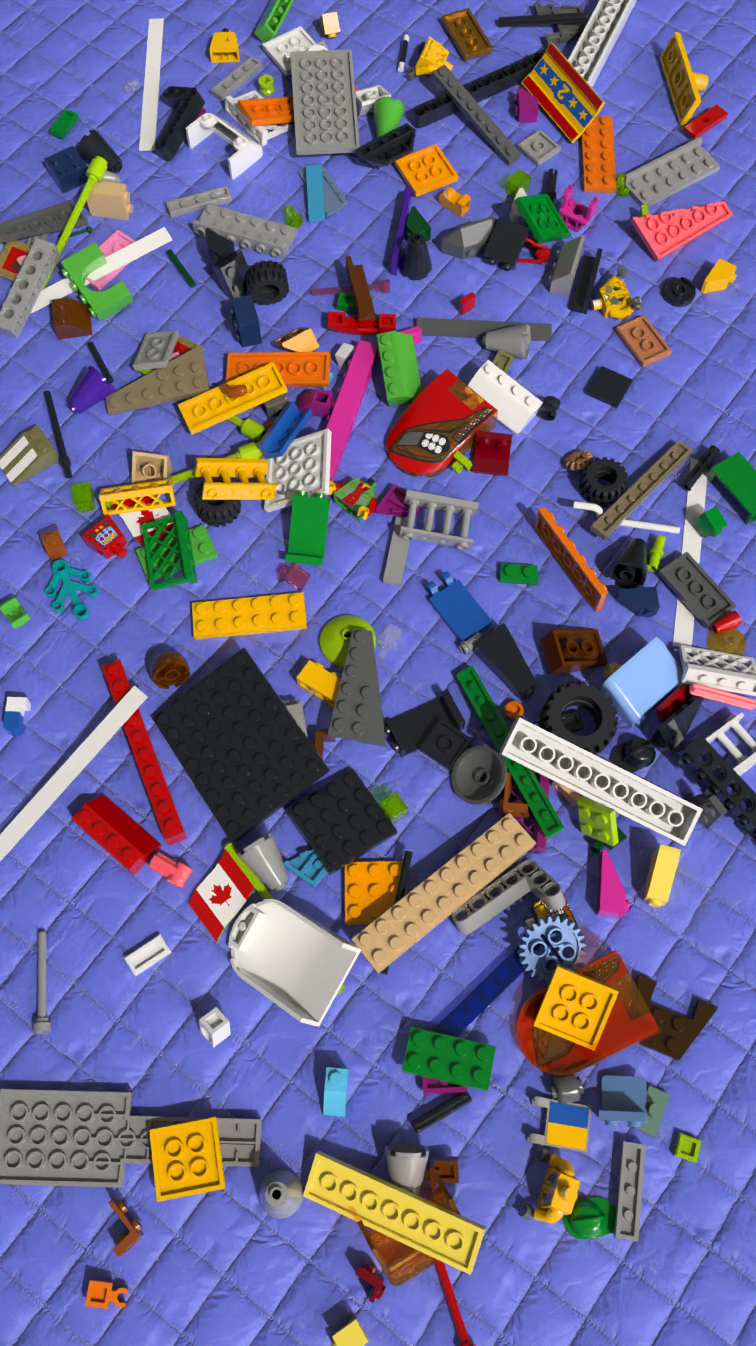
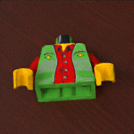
M358 478L342 483H334L329 480V495L334 493V503L356 520L361 522L362 519L366 520L368 516L375 513L377 501L373 489L377 484L372 478H368L364 483Z

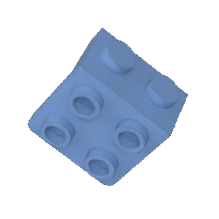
M603 1076L602 1110H599V1120L605 1122V1126H619L618 1122L627 1123V1127H641V1124H647L646 1079L637 1076Z

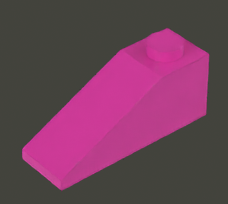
M602 850L599 855L597 915L622 918L625 912H628L629 900H626V892L607 850Z

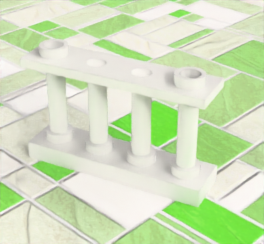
M742 712L737 716L734 714L725 721L726 724L706 738L709 744L718 738L734 756L738 764L734 770L739 776L756 764V742L739 724L744 716ZM733 728L752 749L751 752L753 754L750 757L743 756L724 733ZM681 760L678 761L680 765L683 764ZM708 789L704 792L706 795L711 794Z

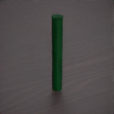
M169 249L166 252L168 257L191 288L195 287V281L174 252Z

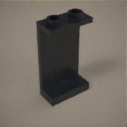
M446 689L441 692L439 699L393 720H390L388 716L385 717L384 731L387 736H391L393 739L392 746L395 752H399L401 757H404L419 749L440 717L458 730L465 728V720L450 692Z

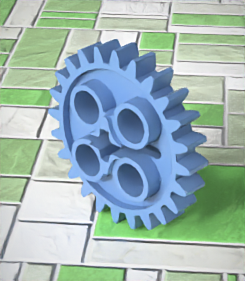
M546 914L545 920L538 916V923L531 920L532 927H524L527 934H520L524 941L517 942L518 946L522 948L517 951L519 956H522L519 961L521 964H524L523 968L525 971H529L531 977L536 975L538 981H541L544 977V980L549 983L557 964L570 970L573 968L579 970L576 963L584 962L580 955L586 954L585 950L582 949V947L586 946V943L582 940L584 935L580 932L581 929L577 925L574 926L575 923L572 920L567 922L568 919L564 915L560 919L557 914H554L553 919H551L549 914ZM558 930L556 936L550 937L553 931ZM541 934H544L563 959L562 962H559L540 937ZM541 943L539 949L533 950L536 944ZM570 946L568 952L562 953L565 947ZM553 959V963L551 965H545L548 960Z

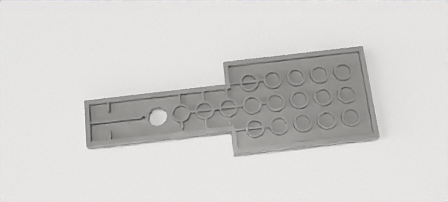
M0 1089V1184L124 1188L126 1163L153 1164L149 1130L208 1118L131 1116L132 1092ZM217 1118L220 1140H226L220 1141V1143H231L220 1144L223 1166L259 1167L262 1119Z

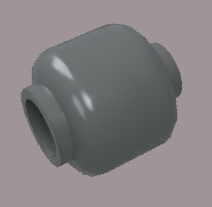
M573 1072L554 1076L553 1084L549 1085L552 1098H557L558 1102L562 1105L578 1101L581 1098V1094L584 1093L580 1077L575 1076Z

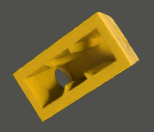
M224 28L221 32L214 33L210 45L211 63L240 62L235 32H230L229 29Z

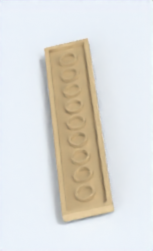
M508 813L353 937L351 942L361 949L360 953L375 972L379 974L531 850L537 843L517 820Z

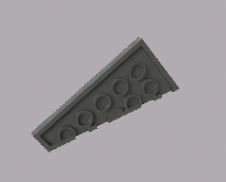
M353 627L328 736L386 747L372 631Z

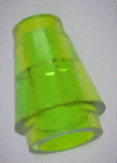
M286 206L284 213L288 225L299 228L303 223L302 215L292 206Z

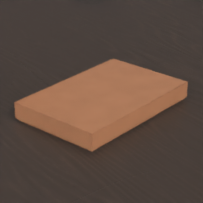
M645 315L615 328L616 334L642 368L672 353V350Z

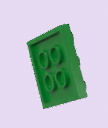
M548 194L518 197L514 201L538 243L563 240L571 236L570 231Z

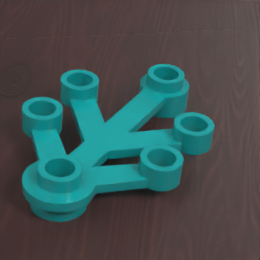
M64 560L55 561L52 565L54 576L49 586L45 589L47 597L55 598L57 596L56 587L61 579L64 584L56 601L52 603V609L55 613L63 612V603L67 594H69L75 606L73 614L76 619L86 620L90 615L89 609L81 603L75 590L85 592L91 598L97 597L99 591L95 585L89 586L70 580L68 575L80 578L83 583H89L92 580L90 572L70 568L69 563Z

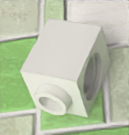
M217 1007L199 1019L200 1033L213 1048L231 1035L230 1021Z

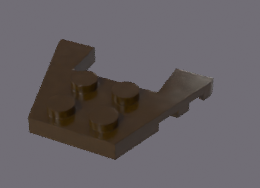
M638 974L636 977V1019L651 1012L661 1033L638 1045L679 1061L717 1011L718 1006L699 999L697 1000L692 1020L650 1003L657 981Z

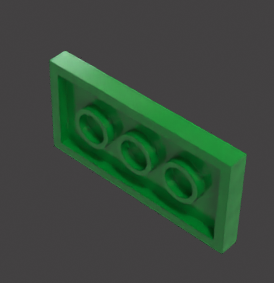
M411 1027L402 1072L488 1092L496 1046Z

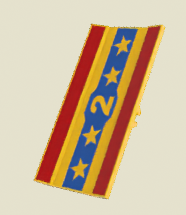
M550 42L545 54L531 73L521 82L537 98L538 103L572 143L582 135L605 104L601 97L552 42Z

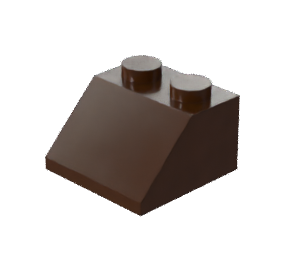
M69 297L52 299L54 328L59 340L93 335L91 315L88 310L90 307L88 305H84Z

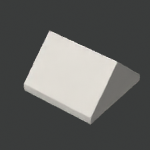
M381 85L355 91L358 115L362 116L373 113L376 100L381 97H391V94Z

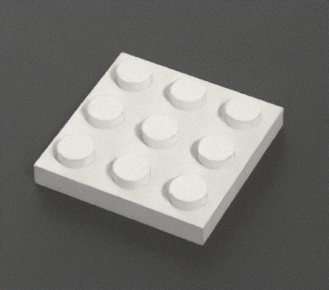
M300 26L262 45L263 50L287 77L292 74L290 52L305 51L316 43Z

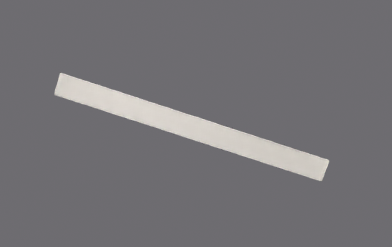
M164 18L149 19L139 151H155Z
M163 227L105 257L107 264L90 273L87 278L95 281L172 241V238L166 228ZM65 278L43 289L30 314L51 304L52 299H59L74 292L70 284L72 282L70 278Z
M691 459L690 472L698 463V459ZM708 468L687 494L682 554L688 552L698 564L700 562L702 533L695 524L694 519L704 513ZM677 597L673 646L680 647V645L692 647L695 615L679 597Z
M133 686L0 834V861L148 696L136 686Z

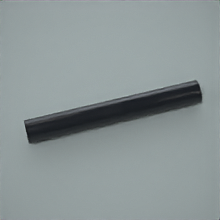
M89 342L87 346L103 376L107 379L106 381L108 384H111L114 380L94 343Z

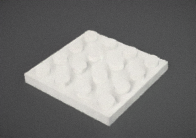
M329 429L294 439L283 456L267 459L266 482L276 483L274 500H265L264 510L271 512L292 506L293 498H291V494H296V491L308 492V496H315V493L329 495L332 434Z

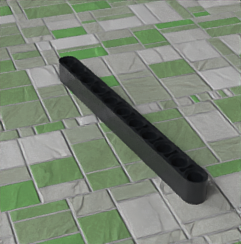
M547 48L463 86L477 103L520 84L531 73L545 54ZM444 93L415 106L412 110V125L415 128H423L461 110L447 93Z

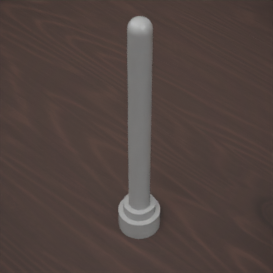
M43 930L38 933V1019L33 1024L34 1034L51 1032V1022L47 1018L46 932Z

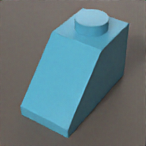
M326 1067L323 1115L345 1117L348 1069Z

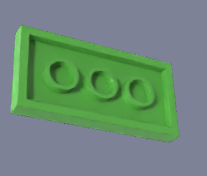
M204 524L189 530L195 565L218 557ZM172 537L167 545L173 548L177 543V539ZM155 542L150 548L151 551L155 553L160 544ZM144 546L139 549H136V552L143 567V570L145 572V575L147 577V580L150 583L147 556ZM164 548L160 556L166 558L171 550ZM174 553L169 561L176 564L180 555ZM157 558L153 563V567L158 569L163 561ZM167 563L162 572L168 575L173 566ZM160 574L156 580L164 578L165 576Z

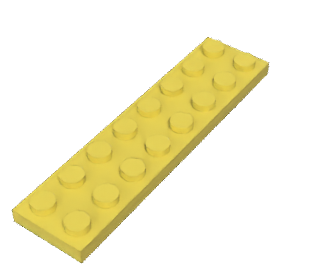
M321 1151L315 1154L303 1197L471 1275L486 1226Z

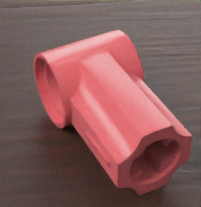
M160 852L153 856L149 865L150 869L164 876L167 881L182 889L193 872L183 863H176Z

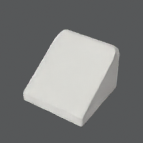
M343 343L336 352L335 357L339 367H342L351 355L354 348L353 345Z

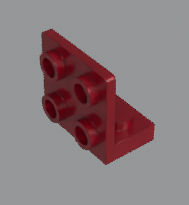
M477 431L472 472L508 476L513 434Z

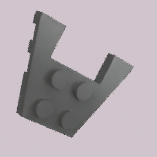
M534 3L536 15L583 12L581 6L562 5V7H554L553 4L540 6V3ZM587 22L555 24L558 33L545 34L546 46L548 47L550 42L558 46L581 36Z

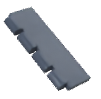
M322 165L325 213L327 216H330L344 209V206L348 204V200ZM305 167L299 170L298 174L307 186Z

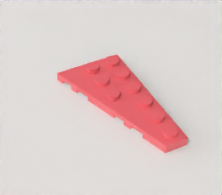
M721 201L701 207L693 206L689 209L682 208L665 211L656 215H645V217H632L630 222L657 262L729 219L733 213L726 202Z

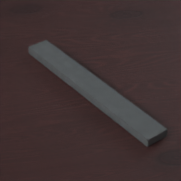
M417 318V326L421 327L422 335L483 338L489 331L525 324L523 322ZM528 323L532 341H551L552 324Z

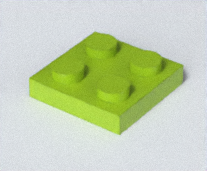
M583 796L577 800L581 833L614 847L619 842L615 809Z

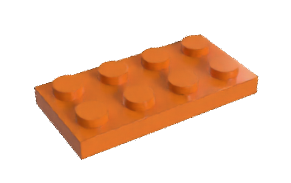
M293 96L238 100L237 106L251 126L295 123Z

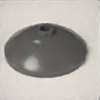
M475 746L466 750L457 759L452 770V786L460 799L469 804L482 805L492 801L501 793L507 780V766L504 758L498 754V751L488 746Z

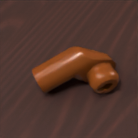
M224 383L221 386V390L233 399L245 395L248 391L245 385L231 387Z

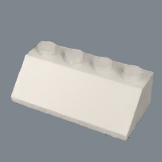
M489 360L477 371L463 392L470 399L478 400L477 405H480L484 400L498 410L492 416L515 435H518L534 418L543 403Z

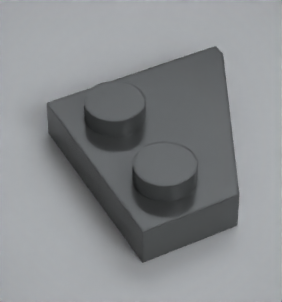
M689 793L683 797L684 800L703 809L698 821L707 829L713 826L727 812L726 808L714 794H698L693 796L692 793Z

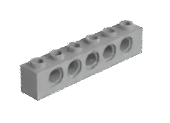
M36 238L31 245L28 256L24 259L23 266L20 272L17 273L16 280L9 289V294L2 304L0 311L1 334L15 339L19 338L59 255V251L53 243Z

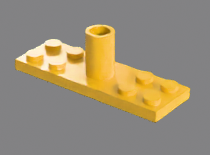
M674 32L660 56V61L679 123L686 126L701 103L699 91L706 89L708 76L692 72L681 34Z

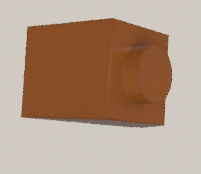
M57 524L39 530L41 540L51 561L69 555Z

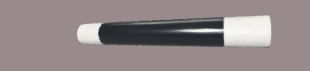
M408 35L403 36L398 65L399 72L404 71L409 42Z

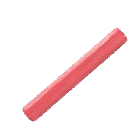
M697 683L689 686V693L749 710L756 708V700L753 698Z

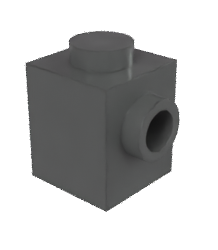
M284 393L261 405L268 418L279 415L289 401Z

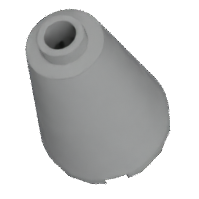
M528 323L489 331L483 336V346H486L487 350L495 352L501 350L512 356L527 359L530 349L527 348L531 343L530 326H528Z
M271 832L268 834L270 838L262 837L243 849L244 854L239 852L237 855L271 891L276 889L278 892L287 886L286 881L289 878L275 837Z
M406 1143L393 1144V1149H389V1145L385 1146L384 1153L390 1183L419 1196L429 1158V1148L424 1146L423 1151L419 1150L416 1144Z
M276 1170L268 1174L263 1179L259 1188L260 1205L268 1215L274 1218L282 1219L293 1215L300 1208L303 1200V1187L299 1178L287 1170ZM277 1189L281 1192L279 1199L275 1198V1190Z

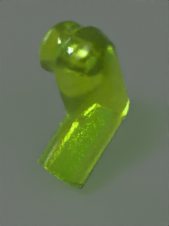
M617 173L616 187L620 197H628L630 190L628 187L624 188L625 173Z

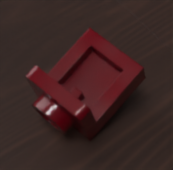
M366 1263L365 1266L360 1264L355 1275L375 1286L369 1301L373 1303L375 1298L380 1300L386 1288L383 1285L384 1278L377 1275L378 1269Z

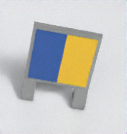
M538 1096L532 1097V1106L547 1108L544 1135L528 1134L527 1142L587 1153L591 1106L576 1103L562 1105L558 1100Z

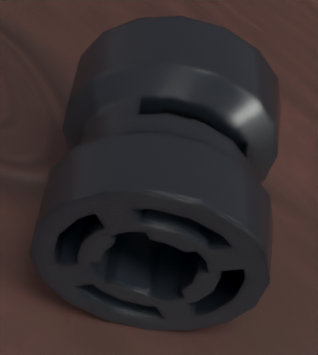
M546 396L543 400V406L539 410V416L547 421L554 420L561 404L560 400L553 396Z

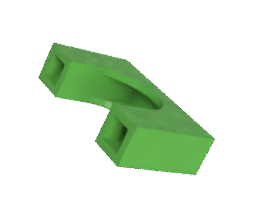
M96 242L61 261L63 275L66 279L70 278L72 288L75 292L79 291L81 301L84 305L88 304L90 314L93 318L97 317L99 322L134 302L131 292L123 281L104 291H92L85 286L88 275L107 264L105 256Z

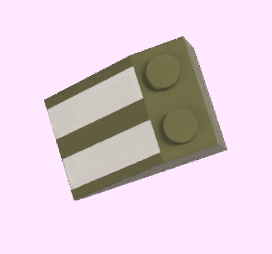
M38 425L22 433L0 455V468L13 487L59 462L56 450Z

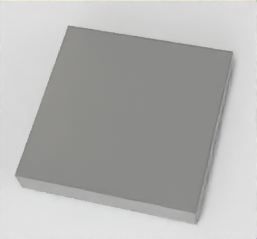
M540 129L518 143L516 147L518 151L537 167L561 151V147Z

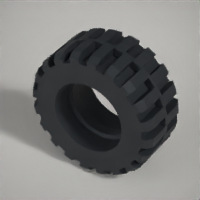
M573 681L569 682L566 686H559L556 691L550 694L541 711V721L539 724L542 729L596 755L605 749L617 731L616 726L618 725V717H615L618 711L616 706L612 707L611 705L613 703L612 698L605 696L606 691L603 689L597 690V685L592 683L590 686H587L586 682L579 681L575 685ZM580 706L587 709L595 719V731L588 736H578L569 732L561 720V713L564 708Z

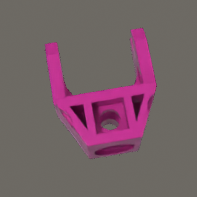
M569 184L568 188L564 191L559 214L567 228L578 232L596 213L599 198L594 196L593 201L591 200L589 206L586 207L572 200L574 186Z

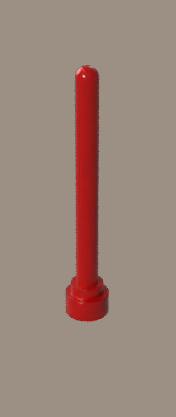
M433 1258L461 1343L459 1346H476L472 1340H469L445 1264Z

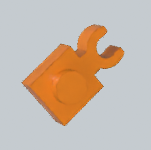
M90 1279L85 1306L108 1309L110 1301L114 1302L117 1307H125L126 1302L118 1300V1295L122 1292L128 1293V1288L121 1286L114 1290L112 1289L113 1282Z

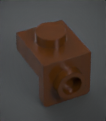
M328 729L315 731V742H311L322 759L324 742H336V737L328 736Z
M458 1156L431 1157L430 1166H426V1180H430L431 1189L436 1188V1183L459 1182Z

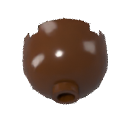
M167 651L161 653L152 661L151 676L154 684L159 688L170 689L169 686L172 685L178 687L190 677L188 662L178 652Z

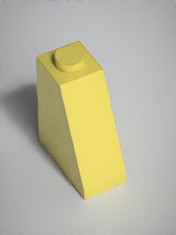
M660 844L652 854L643 901L648 902V905L659 908L668 902L681 849Z

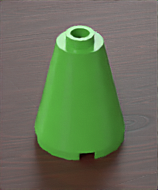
M387 96L376 100L373 109L377 138L399 127L405 109L404 104L399 99L394 101L391 100V97Z

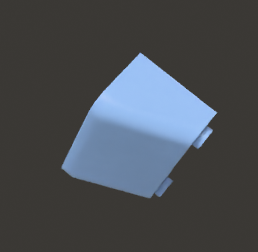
M655 637L603 683L601 689L606 691L605 696L607 698H612L613 703L611 705L612 707L616 706L617 715L632 728L635 724L639 726L646 719L644 716L646 712L670 690H674L683 684L681 680L683 670L665 644L658 637Z

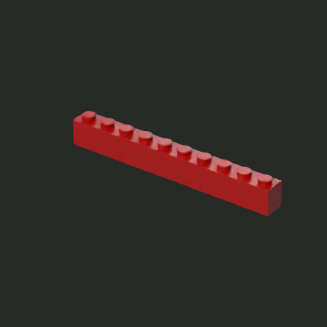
M120 659L102 666L116 705L132 689ZM138 708L123 726L164 839L168 846L187 839V835L141 711Z

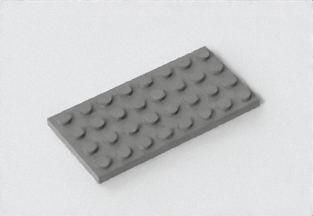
M352 49L290 52L297 155L355 153V150L360 148Z

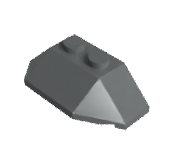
M487 217L458 227L447 236L441 238V253L460 259L484 253L498 219Z

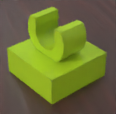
M457 450L453 455L456 462L451 467L458 474L461 473L463 468L470 471L473 468V464Z

